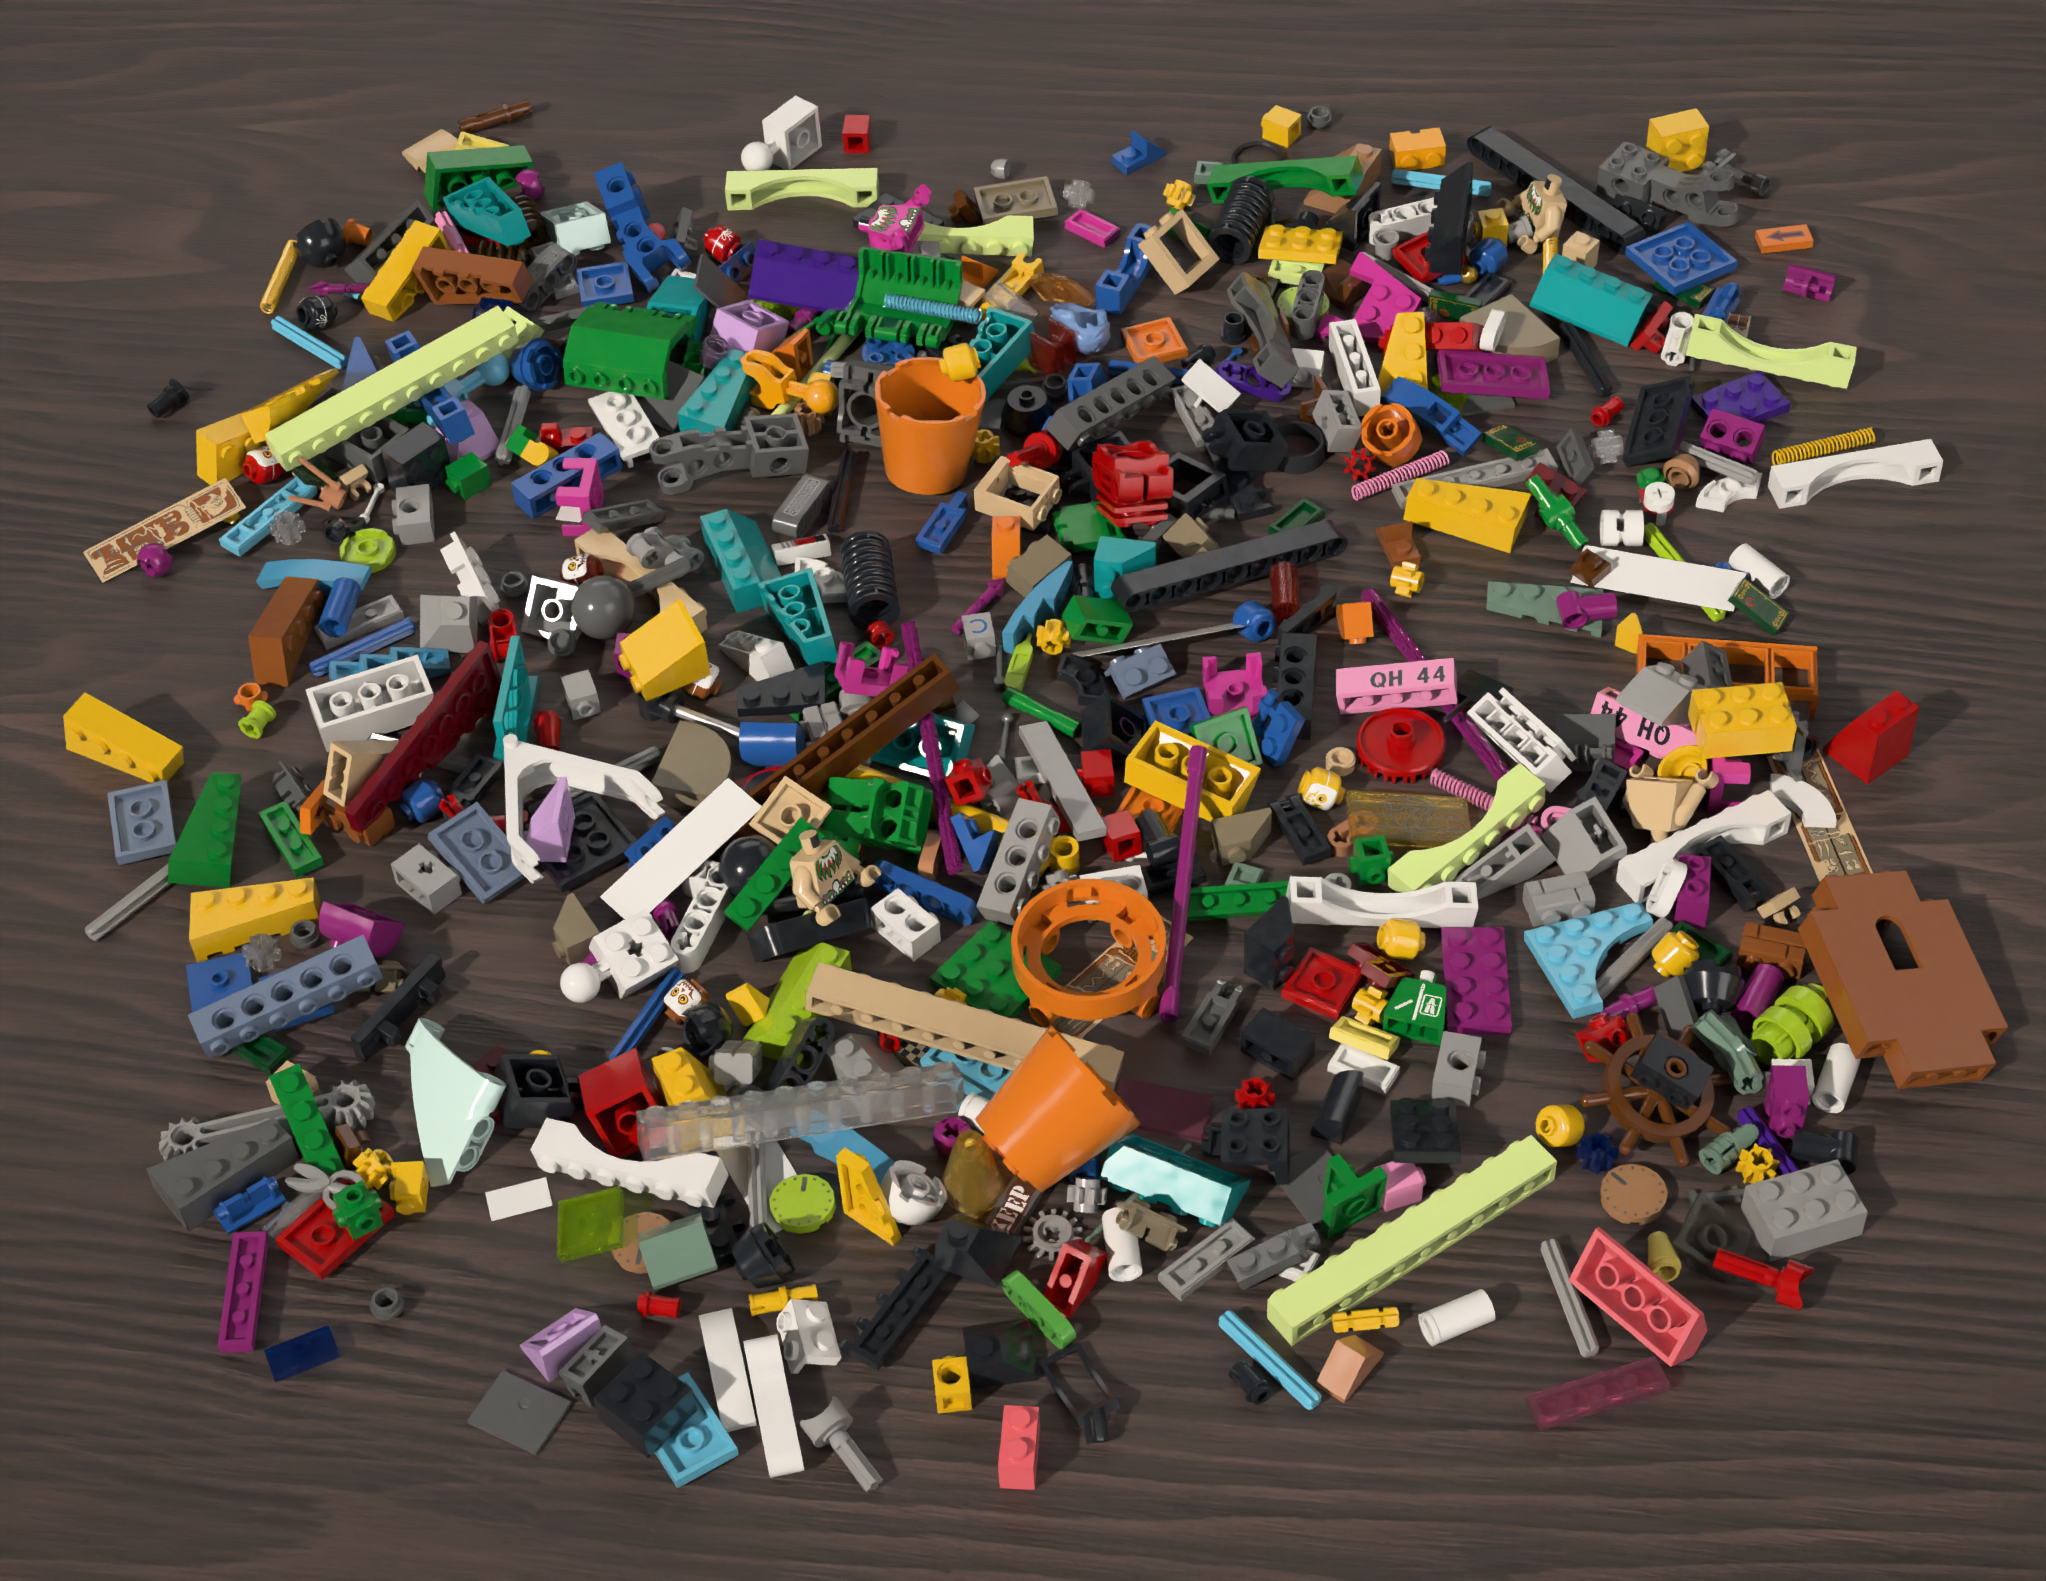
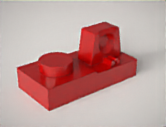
M1664 301L1650 314L1630 344V347L1636 352L1644 346L1656 354L1664 346L1666 338L1660 331L1670 321L1667 316L1673 307L1669 303Z
M557 422L542 423L541 429H539L538 443H544L555 449L559 454H562L594 436L593 426L560 429Z

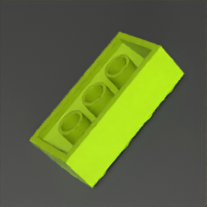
M821 942L796 952L769 996L770 1001L766 1016L752 1024L742 1040V1044L745 1041H760L762 1044V1055L778 1061L797 1025L803 1019L828 1017L805 1010L806 991L818 962L837 965L842 969L852 972L850 951ZM801 1052L797 1056L798 1065L804 1057Z

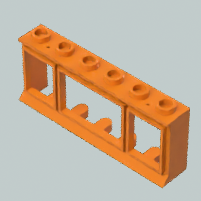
M1639 634L1636 654V675L1646 666V658L1681 660V674H1684L1682 659L1702 641L1726 651L1728 664L1765 666V683H1775L1774 667L1808 669V687L1784 686L1788 701L1791 703V710L1794 700L1808 701L1809 718H1815L1819 699L1817 646ZM1732 682V686L1754 685L1753 683Z

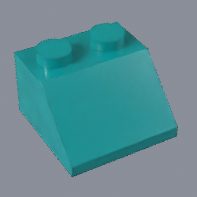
M1100 536L1094 556L1095 598L1117 600L1111 591V585L1115 579L1128 573L1157 566L1156 542Z

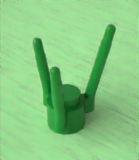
M828 309L820 317H815L812 322L789 337L804 328L810 330L816 327V330L821 335L830 336L822 354L823 356L839 335V333L834 332L835 320L839 313L836 310Z

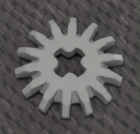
M1051 1209V1215H1045L1043 1210L1038 1212L1040 1216L1038 1221L1031 1216L1028 1220L1033 1227L1024 1226L1023 1228L1024 1232L1031 1235L1023 1237V1242L1033 1243L1027 1247V1250L1033 1252L1040 1249L1036 1255L1039 1259L1046 1252H1049V1260L1053 1261L1054 1253H1060L1063 1243L1079 1238L1082 1239L1075 1236L1082 1232V1227L1073 1228L1078 1221L1076 1217L1068 1221L1066 1219L1068 1212L1064 1211L1059 1216L1056 1215V1209ZM1051 1230L1053 1233L1059 1231V1240L1056 1242L1053 1239L1045 1240L1047 1237L1046 1231Z

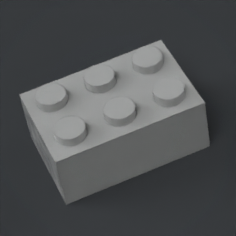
M1838 1159L1746 1185L1741 1204V1210L1769 1262L1860 1236L1863 1233L1868 1213Z

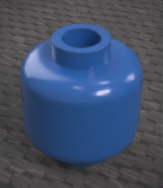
M1484 238L1471 250L1469 254L1470 264L1476 268L1478 274L1483 276L1488 272L1496 274L1508 260L1507 247L1500 239Z
M1250 600L1237 608L1233 616V625L1244 626L1234 629L1250 642L1258 643L1264 641L1272 634L1275 627V617L1273 612L1261 603Z
M418 779L402 791L400 798L402 804L399 806V809L407 820L410 821L413 818L419 823H424L441 811L439 804L445 797L433 780Z

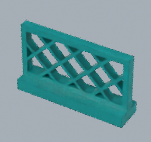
M511 636L493 719L497 737L493 759L503 763L504 736L514 734L517 736L518 741L525 743L529 741L540 686L538 676H528L520 636Z

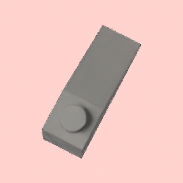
M1528 823L1454 879L1456 882H1476L1477 899H1481L1534 877L1554 862L1556 858Z

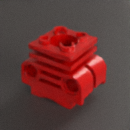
M1151 440L1136 441L1124 446L1111 443L1097 444V451L1092 452V475L1096 488L1102 493H1097L1096 499L1101 504H1096V509L1117 527H1130L1132 523L1143 522L1145 525H1155L1160 520H1168V514L1162 509H1168V503L1163 499H1170L1173 494V468L1169 466V454L1165 451H1159Z

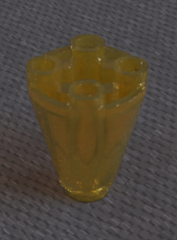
M966 1130L960 1133L953 1144L941 1182L947 1191L948 1198L946 1202L953 1209L967 1213L970 1217L977 1218L996 1205L1007 1187L1006 1178L992 1150L979 1132Z

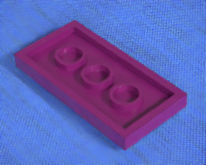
M1438 350L1437 363L1442 392L1549 399L1551 390L1545 357Z
M1441 927L1443 980L1446 987L1445 1011L1447 1031L1459 1034H1511L1512 1021L1504 927Z

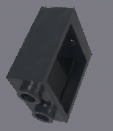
M1179 452L1169 459V466L1173 468V484L1184 478L1197 486L1185 495L1173 490L1170 499H1163L1168 503V509H1162L1165 513L1171 514L1178 519L1187 513L1195 520L1197 517L1201 518L1229 497L1226 474Z

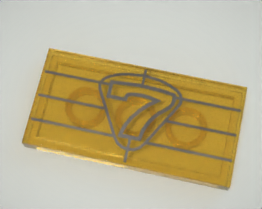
M1348 790L1346 794L1350 843H1354V839L1384 834L1387 845L1434 848L1452 842L1471 830L1466 797Z

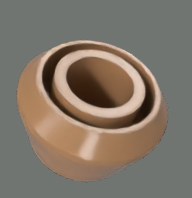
M1679 454L1668 460L1663 466V474L1666 481L1676 489H1692L1699 482L1700 466L1698 461L1691 455Z

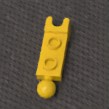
M1021 252L1012 261V266L986 294V302L981 304L979 308L982 310L981 319L983 321L986 318V311L989 306L1008 312L1031 285H1036L1044 272L1042 259L1038 258L1032 263H1025L1023 261L1026 257L1025 253Z

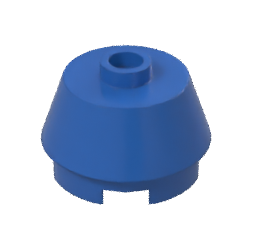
M535 338L517 346L510 359V369L513 377L534 391H543L554 387L559 381L556 380L559 367L563 368V357L560 349L554 347L543 338Z

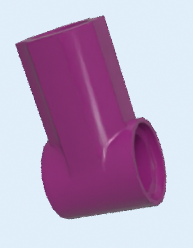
M1566 591L1556 599L1561 622L1566 629L1580 628L1587 621L1617 617V599L1615 593L1612 592L1581 596L1577 591Z

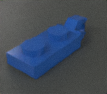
M957 491L950 503L941 502L916 537V547L942 554L966 519L969 506L967 502L968 494Z

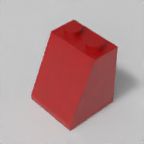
M1896 690L1853 720L1823 746L1822 751L1868 785L1909 755L1920 707Z
M637 1048L578 1076L585 1112L611 1156L622 1159L673 1134L650 1071Z

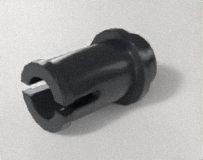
M1201 344L1198 346L1197 351L1181 360V365L1185 368L1190 363H1193L1187 368V370H1190L1199 359L1205 364H1210L1216 357L1215 350L1210 344Z
M1246 1361L1237 1362L1232 1367L1237 1373L1230 1370L1228 1375L1244 1391L1246 1400L1256 1405L1266 1401L1271 1393L1269 1383L1264 1379L1261 1380L1248 1366Z

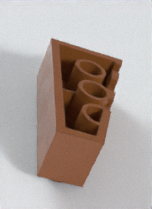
M426 246L422 247L412 267V270L434 305L523 303L533 282L530 273L522 261Z
M286 576L249 633L248 639L256 684L289 687L318 610L323 604L324 595L323 591L319 589L318 579Z

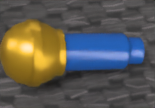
M1466 266L1461 270V275H1442L1437 280L1439 286L1458 282L1472 284L1476 281L1478 272L1475 267Z

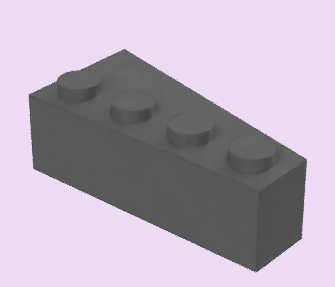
M272 1118L146 1168L154 1191L189 1232L212 1217L214 1209L219 1207V1202H224L238 1193L244 1194L247 1192L246 1189L261 1181L262 1177H274L299 1161V1157L292 1137L275 1118Z

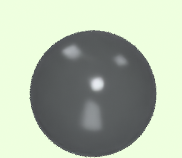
M595 576L586 580L577 588L572 599L571 611L576 625L583 633L595 639L606 640L617 637V633H624L630 627L635 617L636 604L631 590L621 580L612 576Z

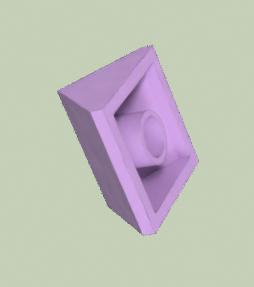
M575 1308L520 1344V1347L547 1381L551 1382L560 1376L558 1372L601 1328L600 1320L594 1312Z

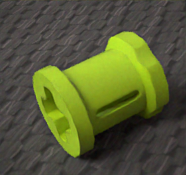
M256 700L252 704V711L247 717L240 719L238 726L245 735L258 739L262 736V729L265 725L276 718V712L268 703Z

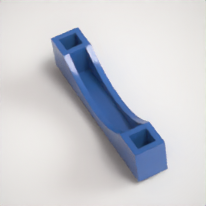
M409 330L385 341L393 363L420 349L418 342ZM444 386L436 388L418 399L450 446L462 442L475 434L465 408L456 395L452 396Z

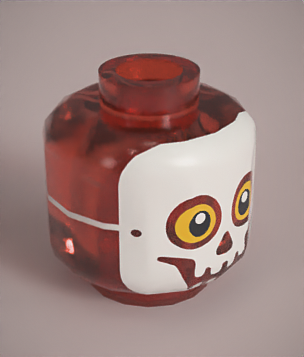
M589 553L566 559L560 571L561 581L581 585L592 577L604 576L601 561Z

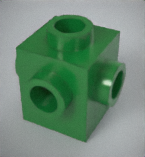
M1384 834L1354 839L1353 856H1349V868L1351 874L1357 875L1359 885L1388 882V868L1395 863L1393 851L1388 849Z
M362 1180L353 1185L346 1186L340 1192L332 1195L336 1209L332 1210V1214L340 1228L345 1226L353 1241L383 1226L379 1208L383 1207L381 1199L375 1189L369 1191Z

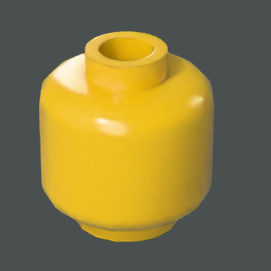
M966 342L945 348L943 350L944 359L939 360L943 376L949 375L952 382L973 378L977 375V369L981 368L976 348L970 347Z
M1391 918L1378 929L1377 947L1391 959L1412 960L1416 957L1418 951L1424 949L1425 933L1421 932L1419 924L1414 920Z
M1681 930L1677 933L1673 931L1667 932L1652 949V957L1656 962L1653 966L1666 978L1670 975L1683 976L1684 967L1691 968V962L1699 959V952L1697 950L1699 945L1691 936Z
M1569 1104L1546 1106L1541 1109L1535 1122L1536 1133L1543 1144L1550 1147L1573 1146L1580 1141L1585 1129L1581 1112Z

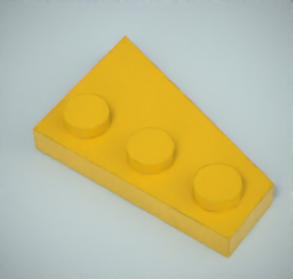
M1424 312L1396 314L1378 377L1381 389L1380 396L1398 376L1428 390Z
M844 1147L836 1155L844 1213L892 1246H895L902 1239L894 1217L891 1215L890 1208L869 1161L862 1154H854Z

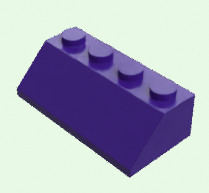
M757 239L748 298L825 312L828 309L836 310L838 313L846 311L856 293L859 276V257Z

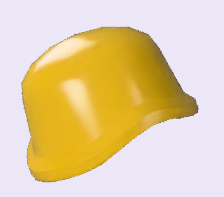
M1685 745L1668 753L1660 762L1657 773L1658 777L1693 780V784H1697L1698 781L1695 778L1696 771L1704 768L1708 772L1706 777L1708 778L1710 767L1707 759H1701L1697 746Z

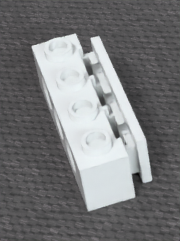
M1502 688L1499 691L1503 696L1499 702L1488 692L1467 714L1515 762L1523 765L1544 782L1546 790L1551 793L1572 773L1562 760L1567 757L1573 762L1576 759L1575 755L1562 739L1507 690Z

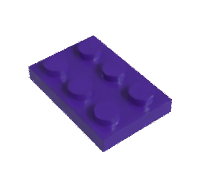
M1761 371L1692 396L1690 403L1706 422L1713 408L1757 423L1788 412L1791 404ZM1721 431L1716 432L1719 437H1722L1726 434Z

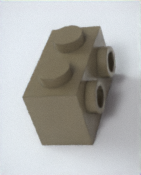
M1045 535L1039 541L1035 540L1032 542L1027 551L1020 557L1016 556L1009 562L1006 583L1026 598L1047 575L1067 560L1071 561L1072 554L1049 535Z

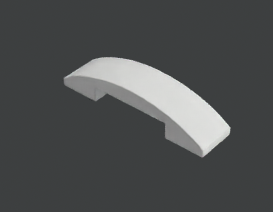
M732 1308L699 1315L722 1425L727 1432L756 1426L755 1413Z

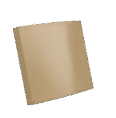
M440 129L402 151V155L417 171L422 170L426 173L427 152L455 150L458 139L447 131Z

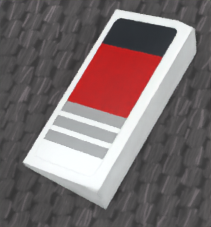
M826 534L771 545L777 566L795 563V557L817 559L831 556L830 542Z

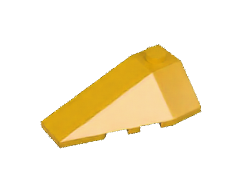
M334 368L324 371L241 413L240 415L254 443L265 441L268 445L265 434L304 413L339 373L338 369Z

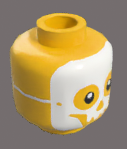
M1315 767L1311 771L1307 770L1304 773L1299 784L1298 793L1302 794L1304 803L1326 811L1332 808L1334 803L1338 805L1341 803L1345 788L1341 787L1340 775L1321 767Z

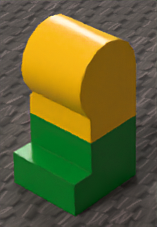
M519 423L505 445L507 449L537 467L559 456V453L550 446L541 442L536 443L535 440L538 435Z

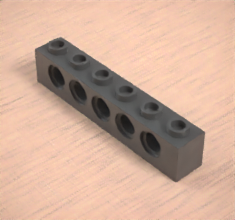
M1153 356L1058 409L1046 428L1067 451L1077 445L1082 447L1091 437L1095 436L1098 438L1108 427H1117L1126 417L1131 419L1141 408L1146 410L1157 399L1160 401L1164 400L1171 393L1172 389L1170 387L1176 380V377Z

